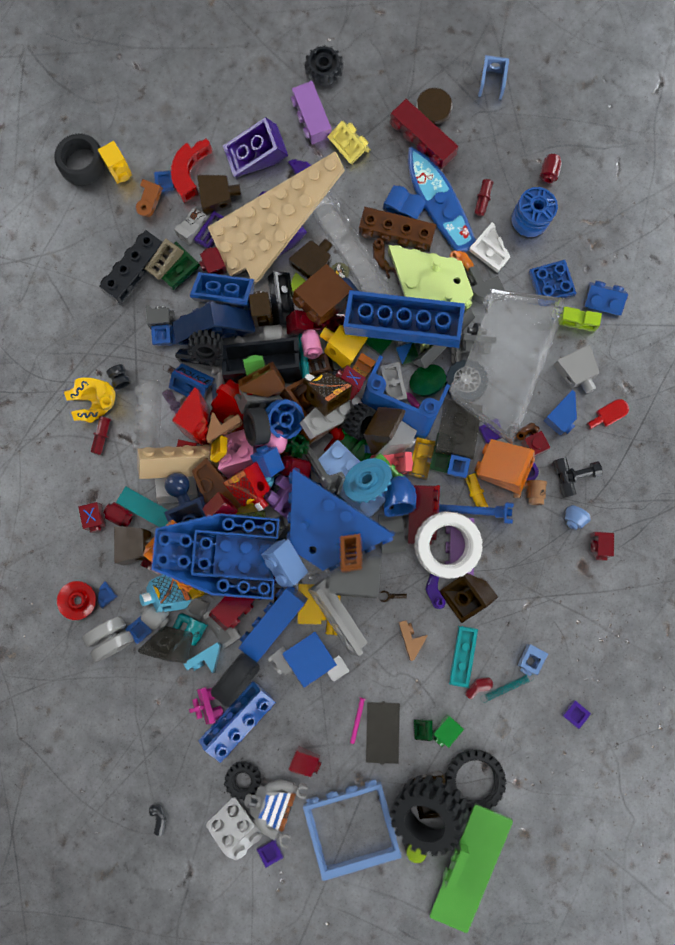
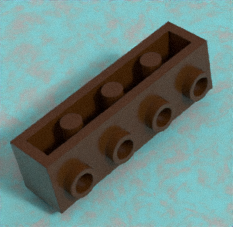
M364 207L359 225V234L364 238H381L384 243L392 242L404 248L412 247L421 252H430L437 224Z

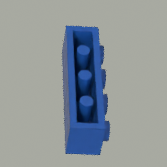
M293 586L286 589L282 587L275 595L278 599L274 604L270 601L263 610L266 614L262 618L258 616L251 625L254 627L250 633L246 631L240 638L242 643L238 649L247 654L256 663L308 600L307 597Z
M253 681L198 740L206 753L221 763L237 744L244 739L248 732L257 725L260 719L270 711L276 702L267 691Z

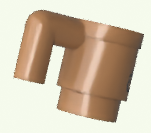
M526 481L523 489H527L528 504L544 505L547 481ZM513 492V498H521L520 494Z

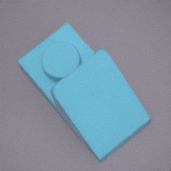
M217 642L183 663L185 668L196 671L204 666L203 661H205L212 674L215 673L222 647L221 643Z

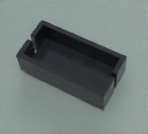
M298 337L223 345L222 376L225 384L231 379L239 385L238 380L247 376L243 360L253 355L263 356L265 365L273 362L284 379V383L297 382L302 379Z

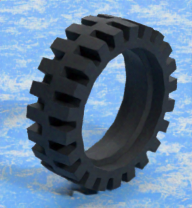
M477 749L465 750L457 754L451 760L445 774L446 784L448 781L452 783L451 789L455 791L457 789L456 776L463 764L478 760L491 767L495 777L493 791L482 800L472 801L465 798L466 805L464 808H468L470 812L475 804L491 810L493 806L498 805L499 800H502V795L506 790V775L501 764L491 754Z

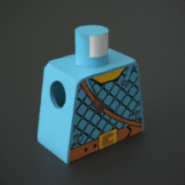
M163 574L149 581L146 587L147 593L139 595L141 605L153 604L156 612L183 610L191 602L188 592L173 579Z

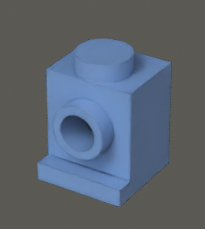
M527 644L518 663V666L521 667L520 671L530 677L532 673L538 675L548 653L531 644ZM530 657L533 658L532 665H529L527 663V660Z

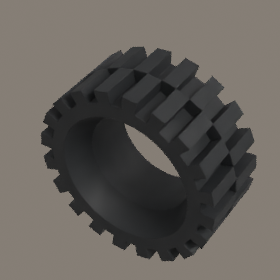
M428 774L425 779H423L422 775H418L415 780L411 778L407 784H404L392 805L390 818L393 819L391 825L392 828L397 827L395 831L396 836L403 837L401 842L405 846L407 843L411 844L410 849L414 852L418 848L421 850V854L425 856L427 852H431V856H437L439 851L441 855H445L448 849L450 851L454 849L462 835L468 820V808H464L466 800L465 798H459L461 792L458 788L453 791L451 789L452 783L449 781L447 784L442 783L443 778L439 776L436 780H433V775ZM426 806L433 809L443 819L445 828L436 829L426 826L414 816L411 808Z

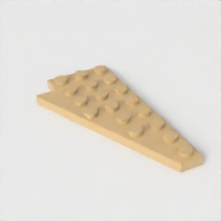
M336 152L331 153L208 226L209 232L230 276H236L247 270L250 278L254 279V284L259 282L344 173L345 169Z

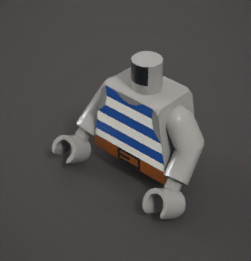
M278 779L268 783L266 786H259L255 796L248 794L244 804L245 807L251 808L250 815L254 817V823L258 829L271 839L279 840L281 847L287 848L288 846L283 844L281 840L284 837L291 840V836L289 834L281 835L279 832L284 831L296 794L301 799L306 798L307 795L300 793L299 790L301 788L308 790V786L304 783L295 786V783Z

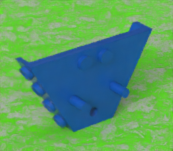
M294 468L293 472H290L289 484H292V492H289L288 503L291 504V512H288L287 521L291 525L290 531L287 532V539H289L298 555L322 571L326 569L332 571L340 566L341 536L360 534L365 554L374 550V545L380 542L384 545L393 540L392 536L396 533L393 530L389 531L300 473L298 468ZM315 546L317 551H314L310 547Z

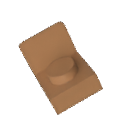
M212 413L206 438L207 441L212 444L220 435L226 436L242 426L243 421L239 415H231L224 420L225 423L221 424L217 416Z
M407 620L398 622L409 660H415L428 635L412 639L411 635H414L412 624H408Z

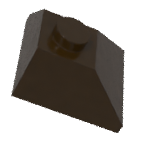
M468 573L458 577L439 591L461 623L488 607L498 598L487 581Z

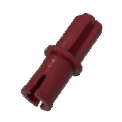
M490 179L482 180L480 193L477 194L478 200L474 211L477 216L485 215L488 202L491 200L490 194L494 182Z
M99 416L96 432H93L95 436L90 450L91 453L102 454L105 440L108 438L107 433L111 419Z

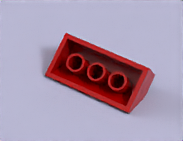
M194 387L172 421L187 438L198 445L210 444L206 439L211 420L210 408L199 390Z

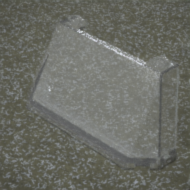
M492 289L490 295L485 296L483 306H486L485 315L461 377L456 382H452L449 392L453 401L508 443L513 444L515 441L514 434L517 435L521 429L559 326L558 313L562 314L565 298Z

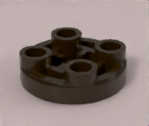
M429 88L418 96L416 108L434 124L447 121L450 117L453 104L450 95L440 88Z

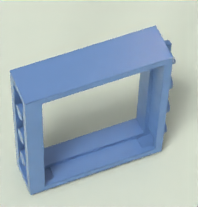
M376 779L369 780L364 783L365 786L357 788V785H352L345 788L344 792L332 791L327 793L324 798L318 799V796L307 799V803H304L303 809L323 881L402 858L396 834L391 825L392 820L381 781L376 782ZM377 790L392 847L327 866L312 809Z

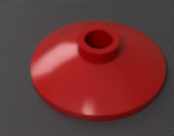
M82 581L67 583L61 588L57 596L58 610L64 617L70 620H82L88 617L96 605V595L93 588ZM78 597L81 598L80 604H76V598Z

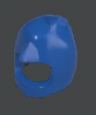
M403 476L393 477L391 485L387 486L388 491L382 492V497L385 498V516H403L412 513L416 509V491L412 482Z

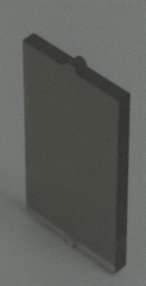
M385 701L381 703L367 702L366 763H380L381 765H384V763L399 764L400 703H385Z

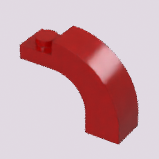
M207 138L196 142L192 148L188 143H185L177 151L172 161V182L184 204L199 194L197 186L190 178V173L197 162L213 153Z

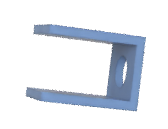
M485 55L479 97L482 95L486 72L502 74L499 99L502 100L506 86L508 58ZM498 63L500 66L494 67L491 64Z

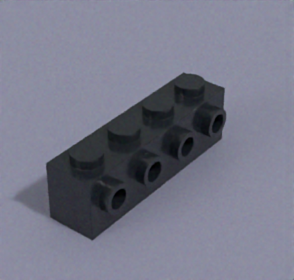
M147 230L143 234H139L133 246L125 251L123 258L116 262L108 276H104L101 280L99 287L103 293L121 305L147 274L148 271L145 270V267L162 244V241Z

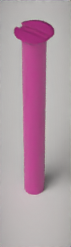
M359 697L360 701L350 740L351 744H355L364 701L366 700L362 697Z

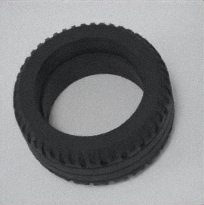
M75 133L66 136L55 149V164L61 175L72 184H91L99 179L105 170V163L97 150L101 147L89 135ZM82 149L94 152L93 159L87 167L79 170L67 167V161L74 152Z
M240 654L211 689V695L225 707H230L259 672V664L247 654Z

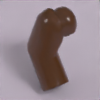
M529 423L518 431L516 437L518 440H524L529 433L532 435L538 433L540 427L536 426L535 423Z

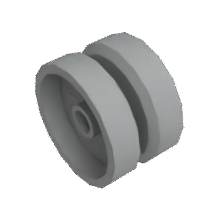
M121 616L98 625L82 637L86 647L96 646L90 653L95 663L112 656L134 642L130 632L119 633L126 626Z

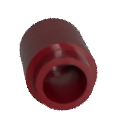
M548 154L544 158L540 178L545 183H553L558 180L562 165L559 155Z
M116 502L109 503L103 512L105 519L120 527H128L134 517V514L129 509Z

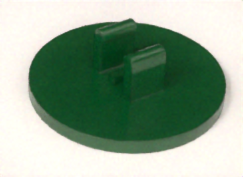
M430 364L426 369L420 367L412 374L409 386L412 392L418 396L427 397L434 395L445 385L446 373L442 367L435 364Z

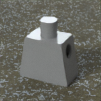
M590 344L555 362V368L571 388L581 385L586 394L596 389L592 379L599 374V369Z

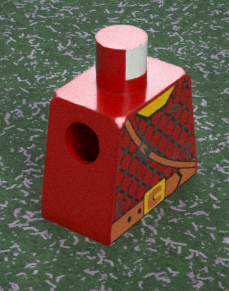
M254 462L223 482L242 506L253 502L258 511L268 506L263 495L270 491V487L257 462Z

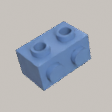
M289 539L276 541L261 554L266 566L271 570L281 588L294 586L308 573Z

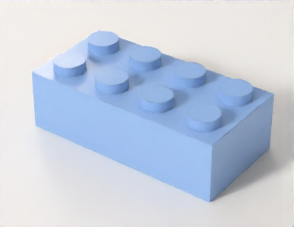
M339 440L318 459L328 475L342 472L345 477L350 469L360 462ZM311 466V471H312L316 476H318V475L316 474L315 470L313 469V467ZM343 486L339 495L340 499L370 518L385 502V498L377 496L375 501L369 500L368 504L366 502L361 504L357 501L353 502L345 494Z

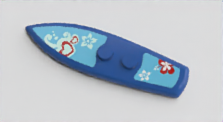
M409 147L408 164L411 180L416 193L426 201L425 209L433 222L437 224V228L453 250L468 251L476 241V238L452 186L439 167L426 155L413 147Z

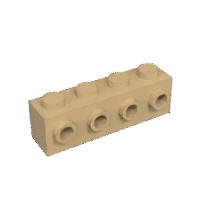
M211 445L166 446L163 448L145 447L137 449L139 479L167 478L170 474L176 472L182 473L186 477L194 476L192 470L206 458L210 460ZM211 461L218 469V463Z

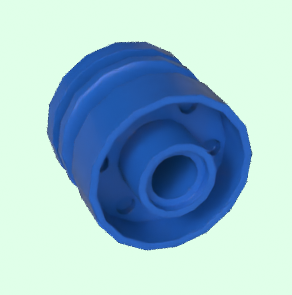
M532 187L526 190L521 195L511 215L515 230L526 237H536L543 234L558 210L555 196L549 190L542 187Z

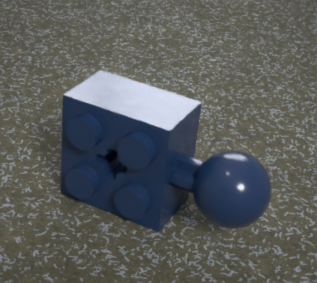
M178 472L170 474L165 480V490L170 496L177 498L179 505L164 512L168 523L172 519L176 523L189 521L191 518L206 517L202 509L206 505L203 495L190 500L187 494L190 487L188 478Z

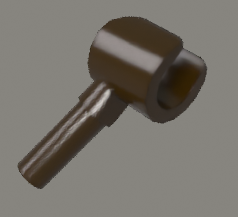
M384 590L380 592L387 593L388 598L380 600L381 602H388L390 599L407 598V594H394Z

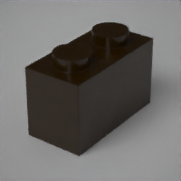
M255 291L253 294H249L251 314L255 328L274 325L268 292Z

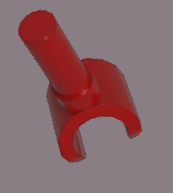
M335 428L331 431L333 438L324 448L325 452L337 440L341 441L344 439L345 436L341 428Z

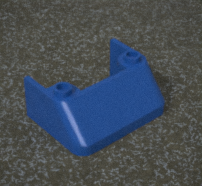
M379 355L367 381L361 402L375 410L378 407L404 409L406 413L402 421L417 431L414 439L417 437L426 439L450 385H446L439 401L427 398L422 401L419 409L383 394L386 389V381L382 376L378 375L383 361V356Z

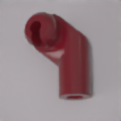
M488 677L476 679L465 692V695L472 700L478 692L489 691L493 687L492 679Z

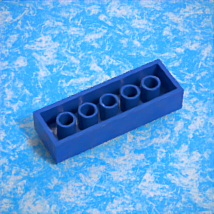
M349 290L343 327L345 335L459 348L465 303Z

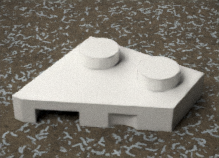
M492 222L470 247L469 251L498 273L509 261L510 255L507 249L504 248L503 241L498 236L495 230L496 226Z

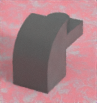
M477 265L469 268L467 277L470 286H472V299L481 304H490L503 299L506 291L498 276L484 281Z

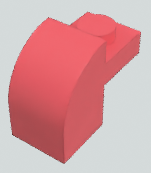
M412 452L383 455L390 464L396 466L395 469L399 473L401 472L405 475L407 472H412ZM378 454L372 455L371 459L375 458Z

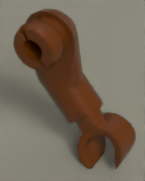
M377 238L373 243L374 261L382 270L386 271V278L390 279L389 272H393L395 276H397L395 268L390 267L389 262L385 259L384 241L381 238Z

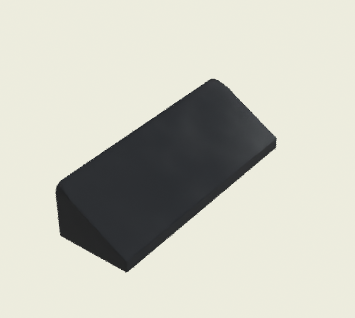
M273 271L268 275L274 325H281L283 328H286V316L295 310L292 300L293 293L290 273Z

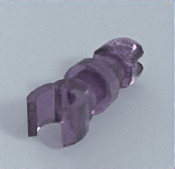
M166 389L162 392V395L170 404L169 408L171 411H174L176 414L181 404L176 401L171 389Z

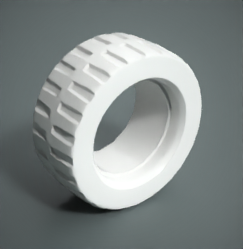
M441 512L432 515L422 523L415 535L414 548L419 563L429 573L437 577L447 579L462 577L472 571L481 558L483 550L481 533L475 523L462 514ZM450 525L462 533L465 539V549L463 555L457 561L451 564H442L432 556L429 543L431 536L437 529Z

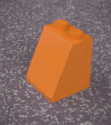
M491 439L489 444L486 443L483 448L482 454L484 456L482 461H478L476 464L475 472H477V478L521 495L535 461V451Z

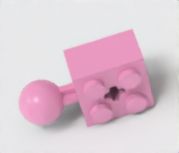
M244 429L224 436L228 438L227 454L218 462V469L229 479L234 474L253 464L250 455L257 452V448L264 445L277 447L280 454L286 449L288 440L271 434L268 444L251 446L246 439ZM274 429L277 433L284 434L282 431Z

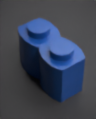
M394 185L383 203V210L418 220L425 208L426 201L418 194H410L405 187Z

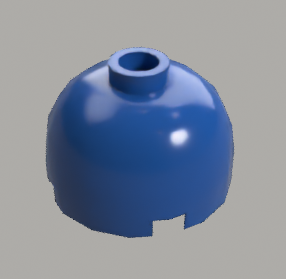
M279 399L270 403L265 411L269 418L271 434L275 437L280 438L279 436L290 439L296 436L302 429L300 422L304 418V413L296 402L288 399ZM274 429L280 430L284 434H279Z

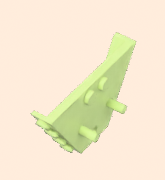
M399 245L388 246V256L392 258L405 297L465 303V310L470 308L473 303L471 302L473 291L462 261L453 257H441L435 253H423L417 249H405ZM421 344L420 351L422 352L425 348L428 349L430 345Z

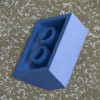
M198 272L190 298L196 302L207 303L214 301L216 304L221 305L229 304L235 307L251 308L249 294L254 293V279Z

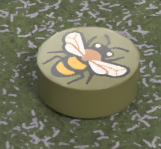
M336 263L332 266V269L342 279L349 277V269L346 264Z

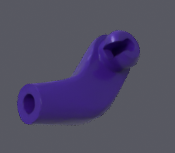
M430 573L425 591L432 605L436 609H442L445 607L446 602L438 590L439 577Z

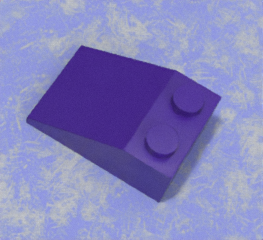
M267 117L223 145L235 178L275 165L289 156L277 124Z

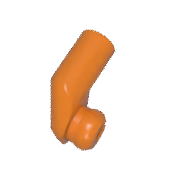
M456 250L450 253V257L462 261L467 272L469 268L475 266L467 253Z

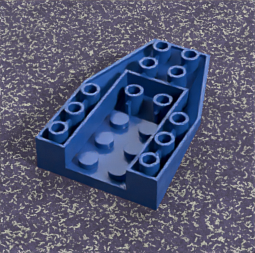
M215 514L156 528L151 570L210 595L273 600L275 579H273V573L266 566L261 554L278 539L279 519Z

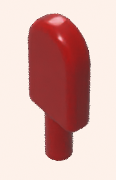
M617 399L600 408L596 412L598 417L587 423L588 428L592 429L601 423L607 427L625 417L629 412L628 403L625 400Z

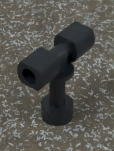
M566 457L553 461L556 473H560L562 480L560 487L563 498L577 494L574 486L577 478L588 475L596 478L603 475L602 466L599 461L590 463L589 468L577 471L569 468Z

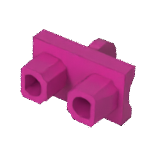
M205 687L197 689L201 705H199L198 698L193 699L194 708L188 710L189 713L195 712L197 719L204 716L207 725L215 723V720L219 719L223 714L221 706L211 708L210 700L215 699V697L211 695L212 688L206 689Z

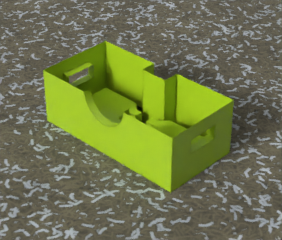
M564 306L560 313L558 325L595 332L600 326L602 313L580 311V309Z

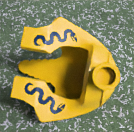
M77 378L74 380V387L64 391L67 401L89 400L92 403L89 410L71 411L74 421L94 422L99 416L104 415L112 408L116 399L114 388L108 382L95 378Z

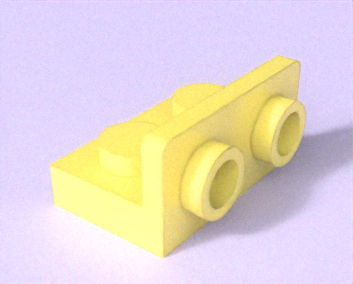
M341 121L327 138L347 161L353 164L365 151L369 152L371 149L367 146L369 142L362 135L358 136L356 133L357 129L351 122L347 124Z

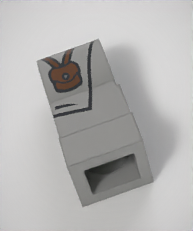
M193 208L182 224H178L174 229L177 237L191 246L194 242L193 239L209 216L198 208Z

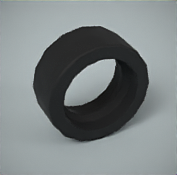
M262 407L246 409L243 414V427L248 443L251 446L268 444L271 428L265 409Z

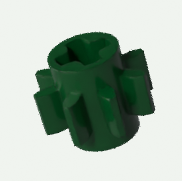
M297 434L292 439H287L288 444L286 445L285 452H289L291 457L301 459L303 453L308 454L309 441L305 439L304 435Z

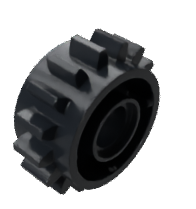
M316 46L314 50H310V55H306V61L304 62L306 75H309V80H313L316 85H332V82L338 81V76H342V70L344 69L343 57L339 56V51H335L332 46Z

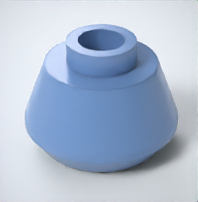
M574 505L566 508L565 521L568 527L577 530V528L581 529L591 521L590 514Z

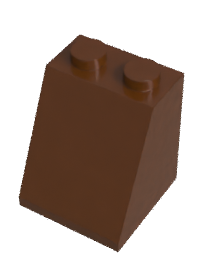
M326 264L294 290L292 300L295 306L302 309L312 322L321 325L346 309L349 290L353 289Z

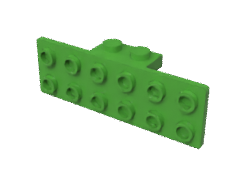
M474 805L456 849L454 848L451 854L449 868L447 867L444 871L443 883L430 912L431 919L468 933L512 826L513 820L480 805Z

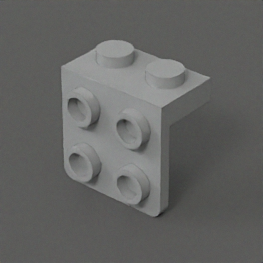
M232 798L206 824L207 829L224 855L236 861L242 858L253 844L260 841L263 835L236 798Z

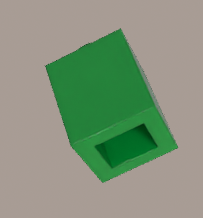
M447 714L433 730L435 735L433 740L441 747L446 745L449 748L464 731V728Z

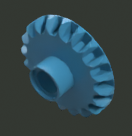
M381 459L363 460L353 466L347 473L343 484L344 492L353 502L357 501L359 504L362 502L368 504L369 500L375 501L377 496L382 497L383 491H388L387 486L391 485V479L393 478L392 470Z

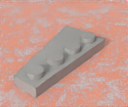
M356 395L352 400L347 401L327 416H324L314 408L300 422V425L311 440L344 423V420L348 418L346 416L347 413L350 414V409H354L355 404L358 405V403L362 402Z

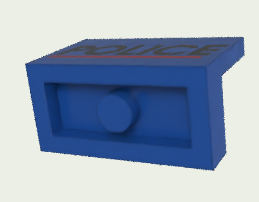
M181 363L172 372L168 388L188 397L195 387L205 400L208 388L215 381V378Z

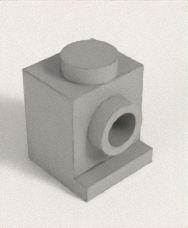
M283 646L267 660L269 663L271 661L275 663L273 667L279 675L283 673L289 678L294 673L282 656V653L287 651Z

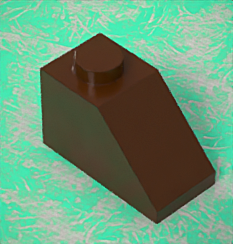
M273 362L238 380L240 391L264 397L276 396L285 389L284 379Z

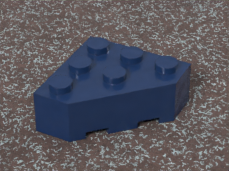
M214 301L207 302L205 306L193 309L191 313L182 315L179 319L173 321L176 344L188 345L190 335H193V332L198 333V330H202V332L208 330V333L214 331V335L218 333L223 338V341L224 338L235 337L236 339L237 336L243 338L256 332L251 310L244 309V307H231L229 304H216Z

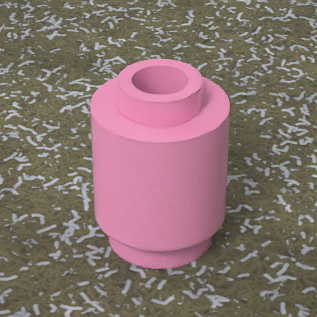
M311 329L304 331L301 337L303 354L309 359H316L322 354L319 334Z

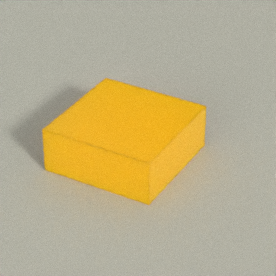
M220 435L211 444L210 461L218 463L227 454V437Z

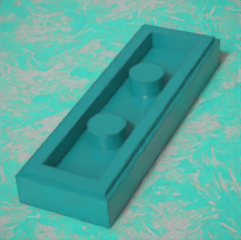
M125 486L116 503L158 527H164L168 524L164 514L167 511L166 508Z
M458 626L449 685L469 688L478 629Z

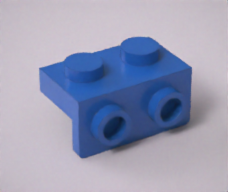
M595 280V283L590 282L584 307L621 316L628 297L627 291L624 290L625 288L619 285L609 287L606 286L605 282Z

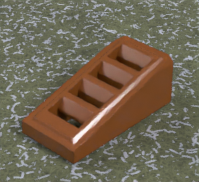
M360 534L341 536V571L362 569L363 548Z

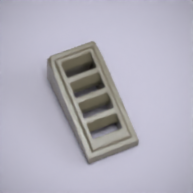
M165 238L145 267V270L160 280L181 257L184 251ZM159 260L164 262L163 266L158 263ZM156 265L160 270L156 271L153 267Z

